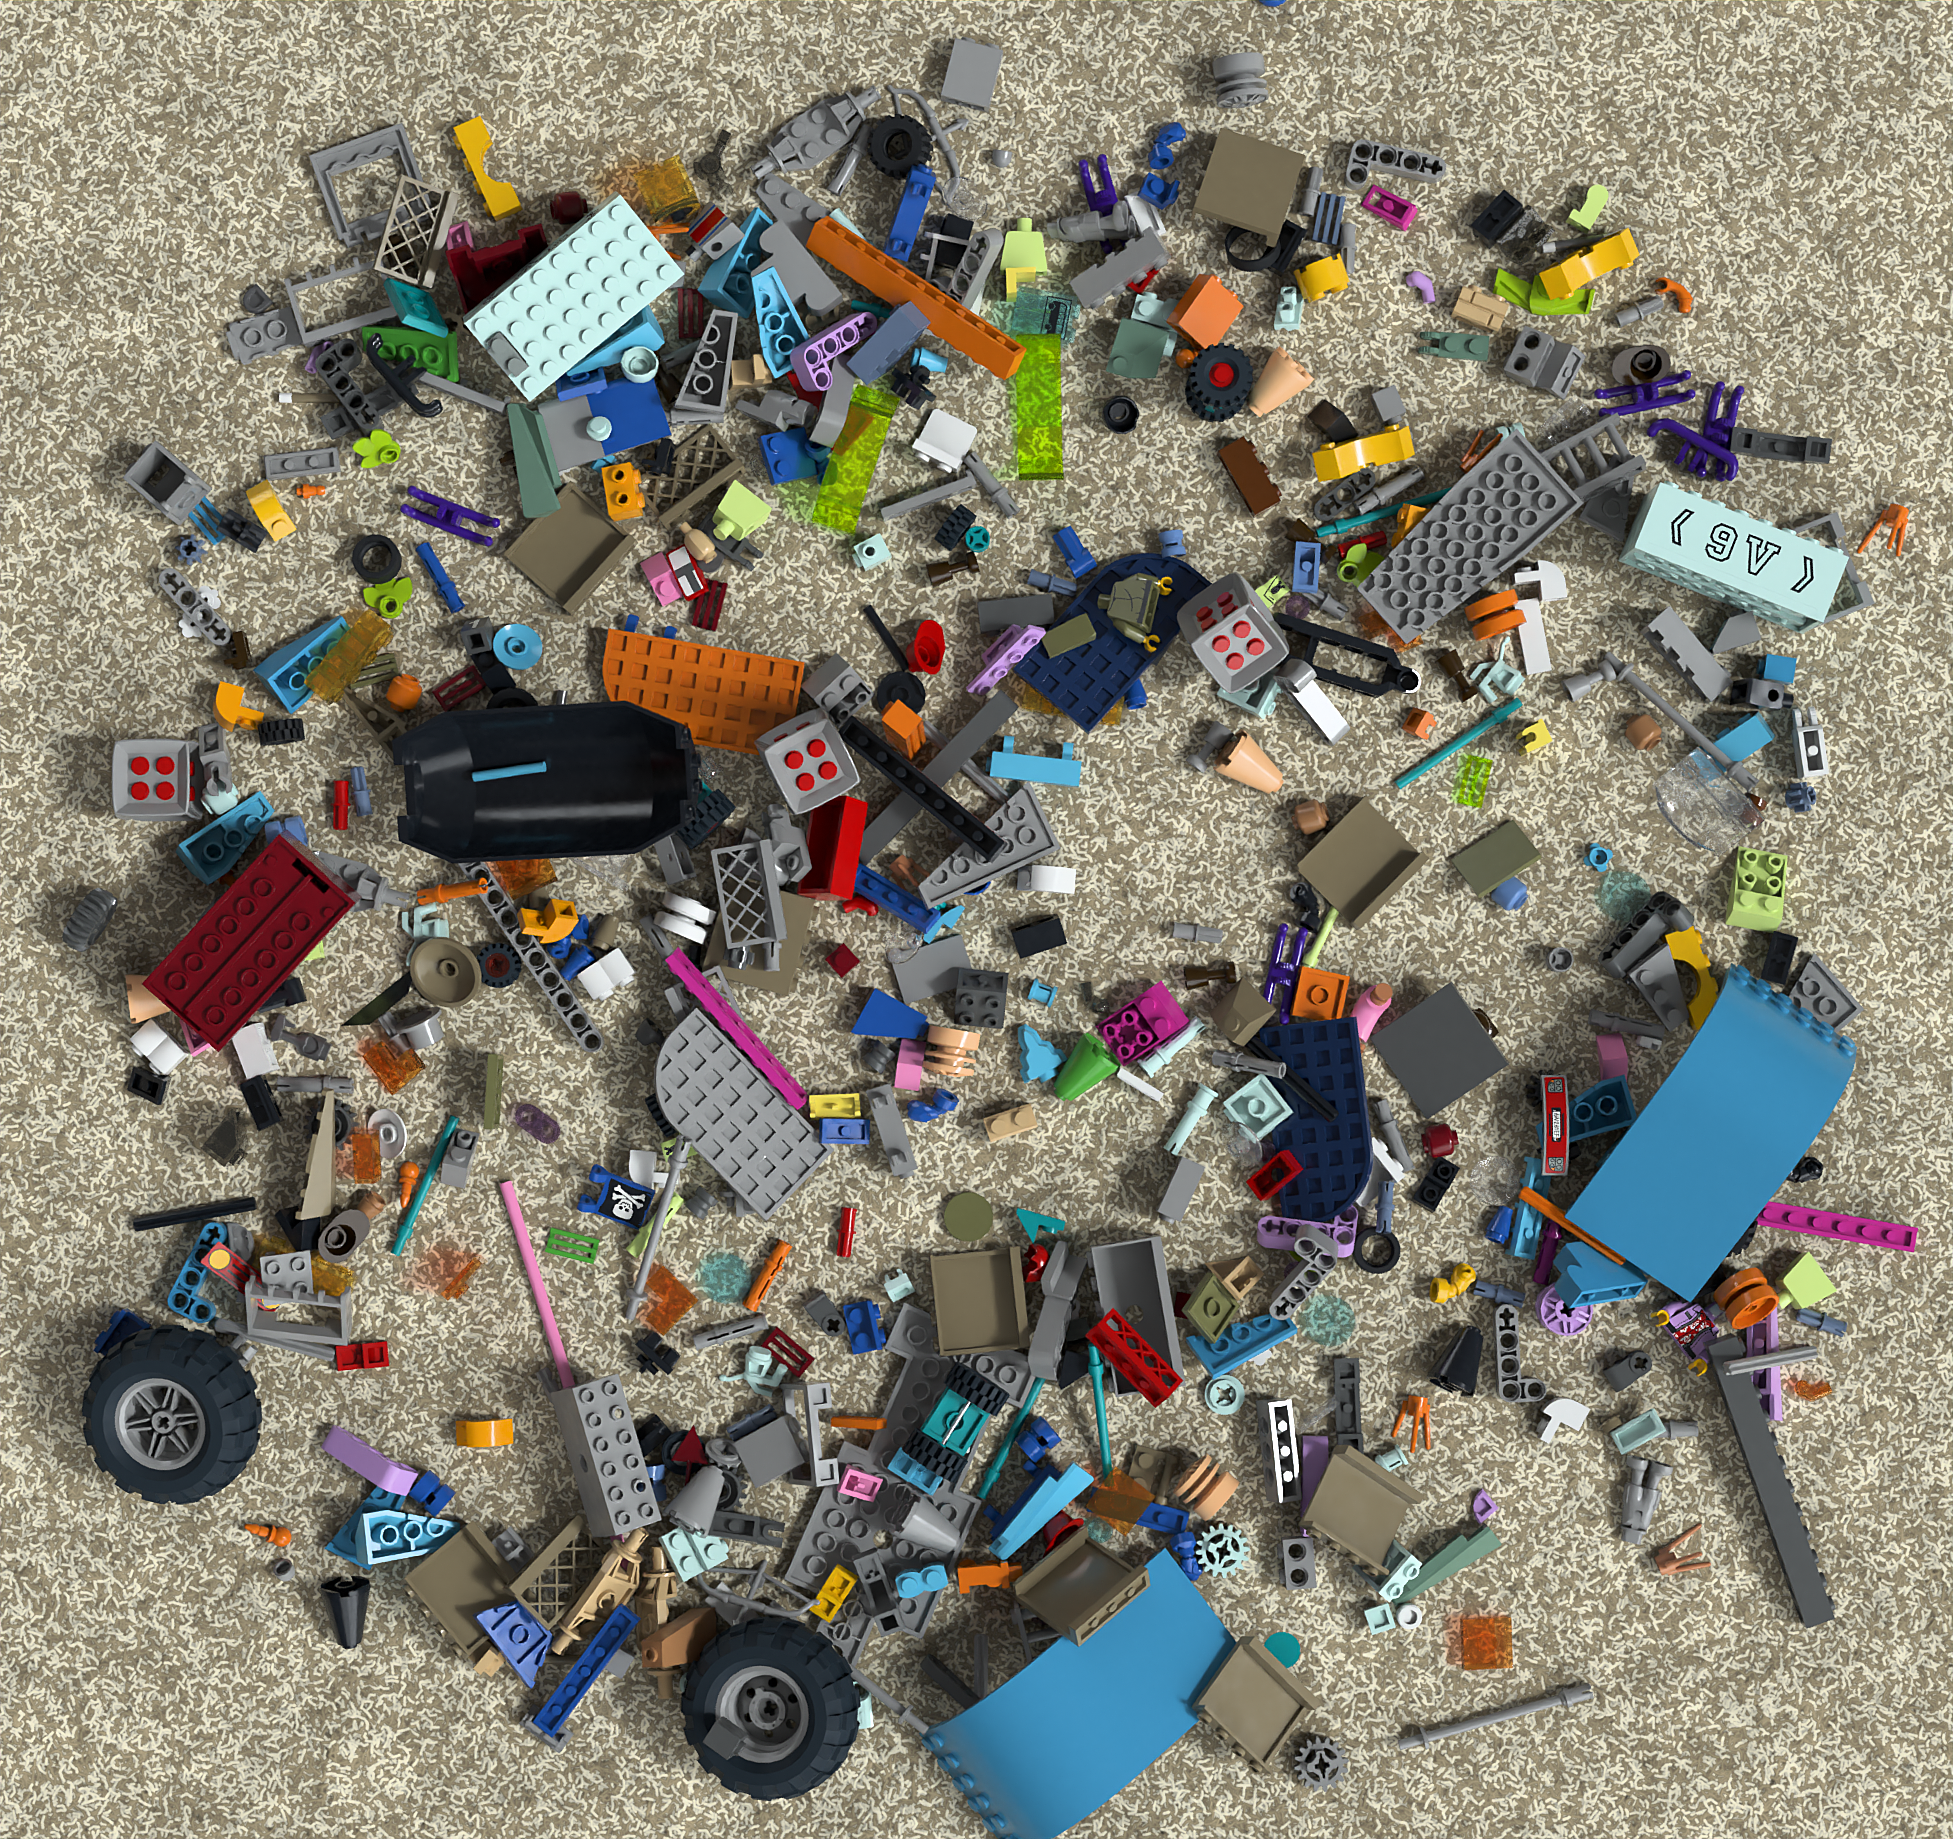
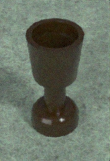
M657 350L653 351L656 357L658 358V361L660 362V354L657 352ZM659 364L656 377L659 379L657 386L667 403L671 404L677 400L675 395H679L683 384L672 373L666 374Z
M1300 518L1297 519L1284 537L1293 543H1296V541L1321 543L1313 537L1315 532ZM1321 543L1320 562L1326 565L1338 547L1331 543L1326 547Z
M974 551L966 553L965 560L950 565L948 561L926 564L933 588L952 580L955 573L967 569L972 574L980 572Z
M1456 649L1435 661L1448 679L1453 677L1462 692L1458 694L1461 703L1481 692L1477 685L1473 684L1470 686L1461 671L1465 667Z
M1233 961L1226 962L1224 969L1207 971L1206 966L1183 967L1187 991L1208 986L1209 980L1225 978L1228 984L1236 983V971Z

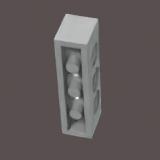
M1279 1397L1256 1401L1266 1500L1276 1503L1302 1500L1291 1399Z

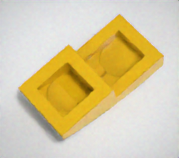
M837 1563L815 1598L820 1601V1604L813 1605L808 1610L830 1623L856 1583L858 1576Z

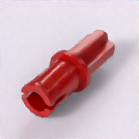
M1378 531L1363 537L1358 535L1357 539L1337 544L1340 558H1346L1348 550L1356 544L1365 543L1367 550L1386 545L1387 537L1384 531Z
M333 781V803H331V806H333V829L347 830L348 807L351 806L348 803L349 781Z
M841 1207L840 1227L836 1231L839 1232L836 1255L839 1257H850L853 1234H856L854 1226L857 1209Z

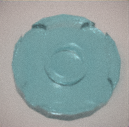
M1622 872L1608 878L1602 887L1600 897L1601 904L1606 913L1613 919L1624 922L1630 921L1650 899L1651 895L1650 888L1644 879L1634 873Z
M732 1254L718 1255L710 1260L705 1266L702 1275L703 1288L707 1295L716 1302L724 1304L734 1303L743 1298L750 1289L752 1281L751 1271L746 1262Z
M1333 1296L1322 1297L1313 1302L1307 1310L1305 1318L1306 1329L1311 1338L1319 1344L1325 1346L1340 1345L1347 1341L1355 1327L1354 1312L1350 1305L1340 1298Z

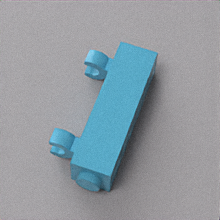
M1004 735L1003 752L993 751L992 757H987L985 771L990 772L991 778L1079 787L1082 761L1072 760L1074 743H1063L1062 759L1013 754L1014 736Z

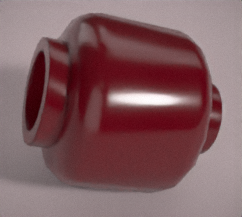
M577 191L555 194L554 199L550 200L552 219L557 220L560 225L577 223L584 217V213L588 212L586 199L581 198Z
M1447 1123L1428 1126L1425 1128L1424 1133L1421 1134L1424 1153H1429L1432 1158L1452 1155L1455 1150L1454 1145H1459L1456 1130L1451 1131Z

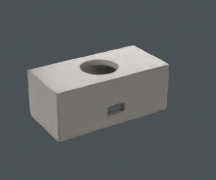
M675 833L654 844L668 885L681 883L697 876L686 844Z

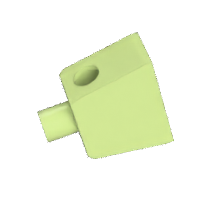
M1018 218L1017 231H1007L1000 265V275H1006V268L1036 267V276H1047L1042 232H1032V219Z
M734 480L712 518L713 522L717 524L713 533L720 540H725L730 534L733 538L740 541L765 523L772 508L738 481Z
M1810 1252L1800 1253L1775 1280L1776 1285L1781 1290L1777 1294L1779 1297L1777 1308L1780 1310L1788 1304H1791L1795 1310L1803 1309L1837 1291Z

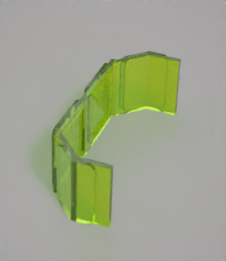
M1016 334V342L1027 348L1016 372L1018 480L1063 481L1061 334Z
M860 384L857 385L849 403L844 426L837 438L817 496L811 519L813 523L851 536L856 534L861 508L890 423L897 407L900 406L901 398Z

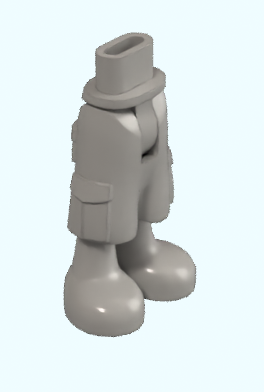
M1122 200L1115 203L1113 213L1109 216L1103 217L1102 212L1092 211L1058 218L1057 222L1047 223V231L1052 239L1061 238L1063 241L1068 239V241L1074 243L1106 241L1108 238L1124 241L1135 237L1136 226L1134 217L1128 215L1126 201Z
M1628 1455L1626 1464L1631 1467L1632 1477L1631 1482L1625 1483L1622 1495V1502L1624 1503L1621 1517L1622 1524L1620 1525V1528L1623 1529L1621 1540L1640 1545L1642 1536L1647 1533L1654 1510L1659 1506L1662 1492L1657 1489L1659 1481L1663 1476L1672 1474L1673 1466L1651 1460L1646 1486L1642 1487L1643 1475L1649 1460L1643 1457Z

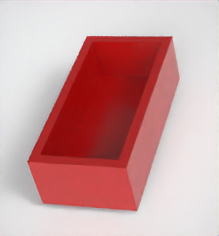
M845 795L838 796L811 810L806 842L812 869L799 881L797 894L818 901L852 900L867 816V802Z

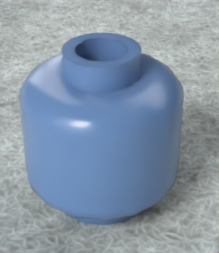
M1514 876L1492 890L1491 898L1507 911L1512 909L1518 910L1528 898L1526 894L1527 886Z

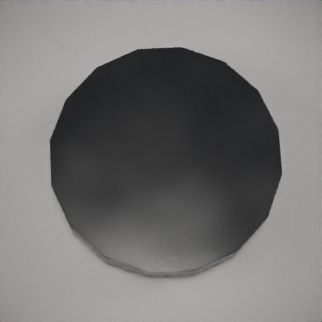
M897 671L890 673L882 679L877 689L876 698L881 710L890 701L895 703L899 699L913 712L918 714L925 704L926 693L923 683L917 676L909 672Z

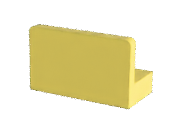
M1036 267L1006 268V302H1016V282H1035Z

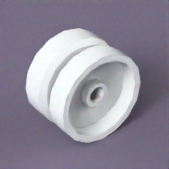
M666 891L661 903L664 907L673 910L674 914L671 915L664 911H658L653 924L704 944L708 932L706 929L695 925L696 920L707 925L712 924L717 912L702 906V903L683 895L680 897Z

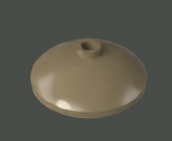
M435 937L424 941L414 951L410 962V973L414 985L427 1000L436 1005L448 1008L460 1007L471 1001L479 991L482 977L479 963L474 954L465 945L454 939Z

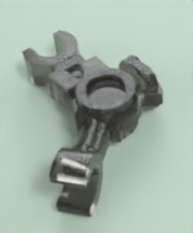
M724 129L719 134L712 153L709 152L705 155L700 163H693L694 171L698 178L703 181L702 173L708 176L707 180L710 187H716L715 195L720 201L723 200L720 195L721 189L727 188L731 195L734 194L732 186L724 182L727 180V177L721 165L722 159L720 157L732 138L731 133Z

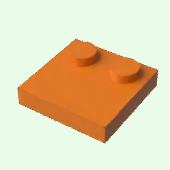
M1300 966L1290 1015L1318 1021L1341 1018L1350 976Z

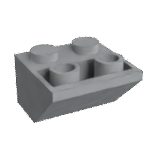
M837 652L801 685V688L818 707L823 708L828 713L829 718L838 728L875 695L855 670Z

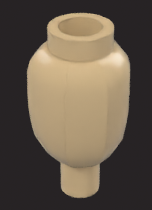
M687 522L679 527L685 535V546L695 559L703 560L707 564L717 556V553L714 551V543L705 533L698 529H692Z

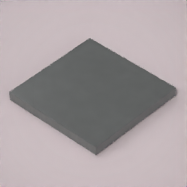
M1452 981L1370 1037L1426 1119H1429L1509 1065L1508 1060Z

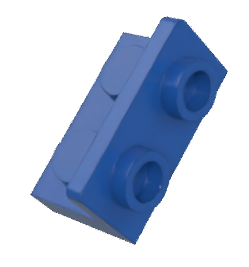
M872 1299L844 1305L843 1310L853 1355L882 1350V1344L886 1343L884 1329L878 1328L877 1319L881 1318L878 1304H873Z

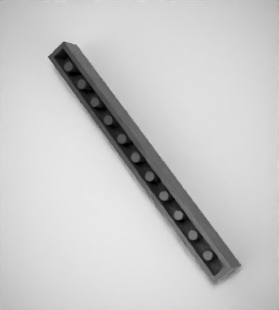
M1732 1333L1703 1342L1800 1622L1808 1629L1835 1619L1833 1610H1836L1835 1604L1831 1596L1826 1594L1824 1587H1827V1581L1822 1572L1819 1573L1816 1565L1819 1563L1817 1553L1814 1549L1810 1548L1808 1540H1811V1536L1807 1526H1803L1800 1517L1803 1516L1801 1507L1798 1502H1794L1792 1493H1795L1793 1484L1789 1478L1786 1479L1783 1470L1787 1469L1782 1455L1778 1456L1775 1448L1778 1446L1777 1438L1773 1431H1769L1767 1425L1770 1422L1769 1415L1765 1408H1761L1759 1402L1762 1399L1761 1392L1757 1384L1753 1385L1751 1376L1754 1375V1372L1750 1371L1734 1375H1726L1723 1372L1724 1362L1744 1358L1743 1352H1746L1744 1343L1741 1338H1737Z

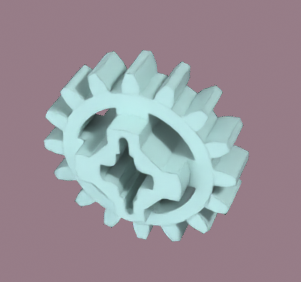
M1219 1522L1217 1529L1209 1525V1533L1203 1530L1201 1532L1204 1539L1196 1540L1201 1548L1196 1549L1195 1553L1202 1555L1197 1560L1198 1563H1206L1203 1570L1207 1572L1212 1569V1576L1216 1577L1218 1572H1221L1223 1578H1226L1229 1571L1233 1576L1236 1575V1567L1244 1569L1241 1561L1249 1560L1244 1555V1552L1250 1551L1249 1546H1243V1543L1247 1541L1246 1536L1239 1537L1241 1530L1238 1528L1232 1531L1233 1525L1230 1523L1227 1528H1224L1222 1522ZM1222 1534L1220 1539L1216 1541L1210 1540L1213 1536ZM1232 1537L1238 1542L1239 1550L1232 1548ZM1226 1543V1548L1229 1552L1228 1554L1223 1553L1219 1558V1552L1216 1548H1221ZM1206 1550L1213 1553V1564L1208 1560ZM1230 1559L1235 1560L1232 1564L1223 1566L1224 1562Z

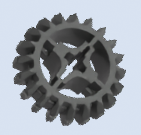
M99 887L90 891L78 907L75 908V911L66 923L67 925L62 934L63 942L79 952L89 949L112 919L118 905L117 898L109 891Z

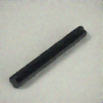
M1255 1035L1245 1044V1047L1257 1058L1283 1062ZM1286 1064V1073L1281 1080L1327 1122H1333L1338 1117L1339 1112Z
M250 1197L135 1218L133 1225L135 1231H144L254 1211L257 1209L255 1198Z

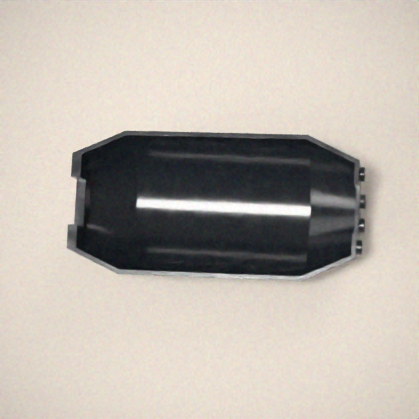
M629 701L442 712L392 740L394 766L404 765L407 815L397 816L398 839L404 844L453 864L637 854L689 825L692 820H695L698 795L703 791L702 780L699 779L698 768L701 767V756L699 753H696L690 728H686L682 723ZM537 762L546 763L545 772L474 782L472 778V773L477 771Z

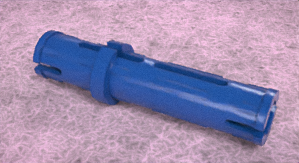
M427 542L419 545L415 551L433 579L438 595L443 597L451 614L459 612L465 607V604L455 589V583L447 576L430 543Z

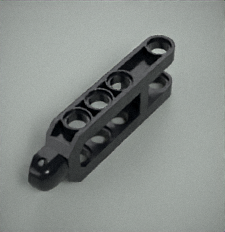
M1274 612L1273 614L1274 621L1278 623L1281 629L1310 638L1303 659L1287 654L1276 665L1277 667L1281 668L1291 658L1303 660L1316 672L1317 676L1314 679L1373 698H1378L1392 690L1403 694H1412L1421 685L1419 673L1412 668L1402 666L1392 648L1279 612ZM1319 641L1387 663L1381 684L1374 685L1360 680L1361 677L1358 676L1349 677L1337 673L1336 669L1328 670L1313 665Z

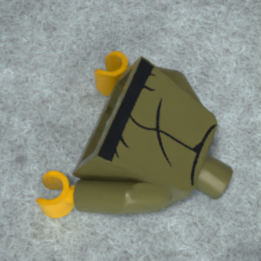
M1136 573L1123 581L1114 583L1111 595L1100 594L1098 597V608L1108 610L1107 615L1113 621V626L1124 636L1139 644L1143 642L1147 651L1154 652L1156 648L1150 646L1149 640L1159 643L1160 639L1157 635L1148 637L1146 633L1151 631L1159 593L1168 595L1172 591L1170 588H1165L1163 584L1171 585L1172 579L1164 577L1158 580V577Z

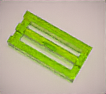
M1468 755L1457 803L1479 809L1482 808L1493 760ZM1472 761H1475L1476 766L1468 799H1463ZM1481 763H1484L1486 767L1478 800L1475 802L1473 797Z

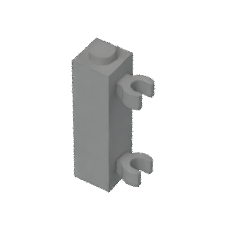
M890 1083L867 1090L869 1103L893 1175H899L900 1180L915 1175L913 1170L918 1169Z

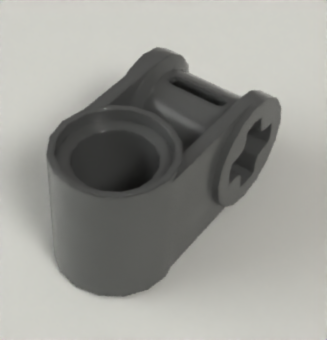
M823 1289L802 1304L812 1319L818 1323L828 1336H839L845 1331L846 1322L835 1308L834 1303L826 1296ZM830 1319L840 1321L838 1325L840 1330L838 1332L828 1329Z
M1636 1350L1624 1358L1615 1361V1365L1611 1368H1604L1602 1372L1617 1393L1648 1373L1652 1367V1360L1645 1352ZM1637 1357H1640L1641 1359L1645 1358V1360L1643 1361V1368H1640L1638 1366L1634 1367V1365L1637 1363L1635 1360Z

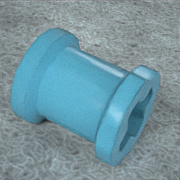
M1035 979L1027 999L1031 1000L1033 998L1041 1001L1050 1008L1058 987H1049Z

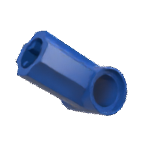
M1071 526L1062 529L1052 537L1065 557L1064 561L1067 567L1071 568L1075 579L1097 567L1091 553L1086 547H1083Z

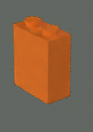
M1199 274L1166 320L1198 352L1202 349H1207L1208 345L1213 344L1216 346L1244 307L1237 300V294L1229 289H1225L1221 285L1222 280L1214 274Z

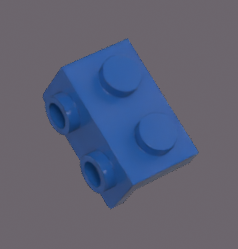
M128 1308L122 1309L121 1312L117 1310L109 1320V1323L112 1325L107 1332L102 1331L96 1338L94 1343L97 1346L93 1351L97 1354L102 1353L105 1356L109 1349L129 1335L142 1329L150 1328L152 1325Z

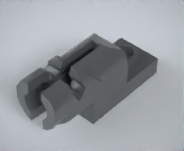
M715 1511L707 1536L782 1548L783 1538L769 1536L768 1530L784 1532L785 1523L761 1519L758 1516Z

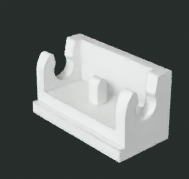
M263 1022L242 1028L232 1038L247 1080L280 1069Z

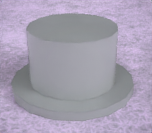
M430 1007L419 1011L399 1022L395 1026V1031L399 1034L405 1033L414 1050L430 1046L444 1036L437 1020L442 1011L440 1007Z

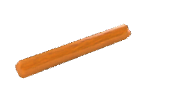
M1524 1186L1518 1195L1520 1199L1619 1265L1625 1262L1626 1259L1566 1219L1564 1217L1566 1212L1529 1187Z

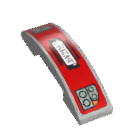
M1541 1075L1543 1121L1541 1175L1567 1176L1569 1159L1566 1075Z

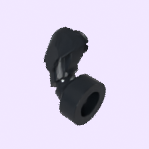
M1297 883L1291 888L1290 897L1292 902L1304 908L1305 911L1299 912L1295 924L1299 928H1306L1310 933H1317L1322 924L1319 918V909H1317L1320 905L1308 883Z
M1815 1157L1805 1158L1796 1168L1794 1167L1785 1180L1794 1183L1817 1180L1822 1176L1823 1165Z

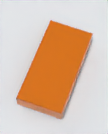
M839 1415L831 1418V1427L878 1430L887 1428V1419Z

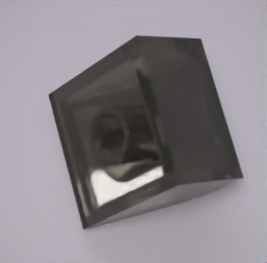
M241 1108L231 1109L201 1147L204 1152L224 1167L240 1165L248 1155L245 1152L249 1147L245 1111Z

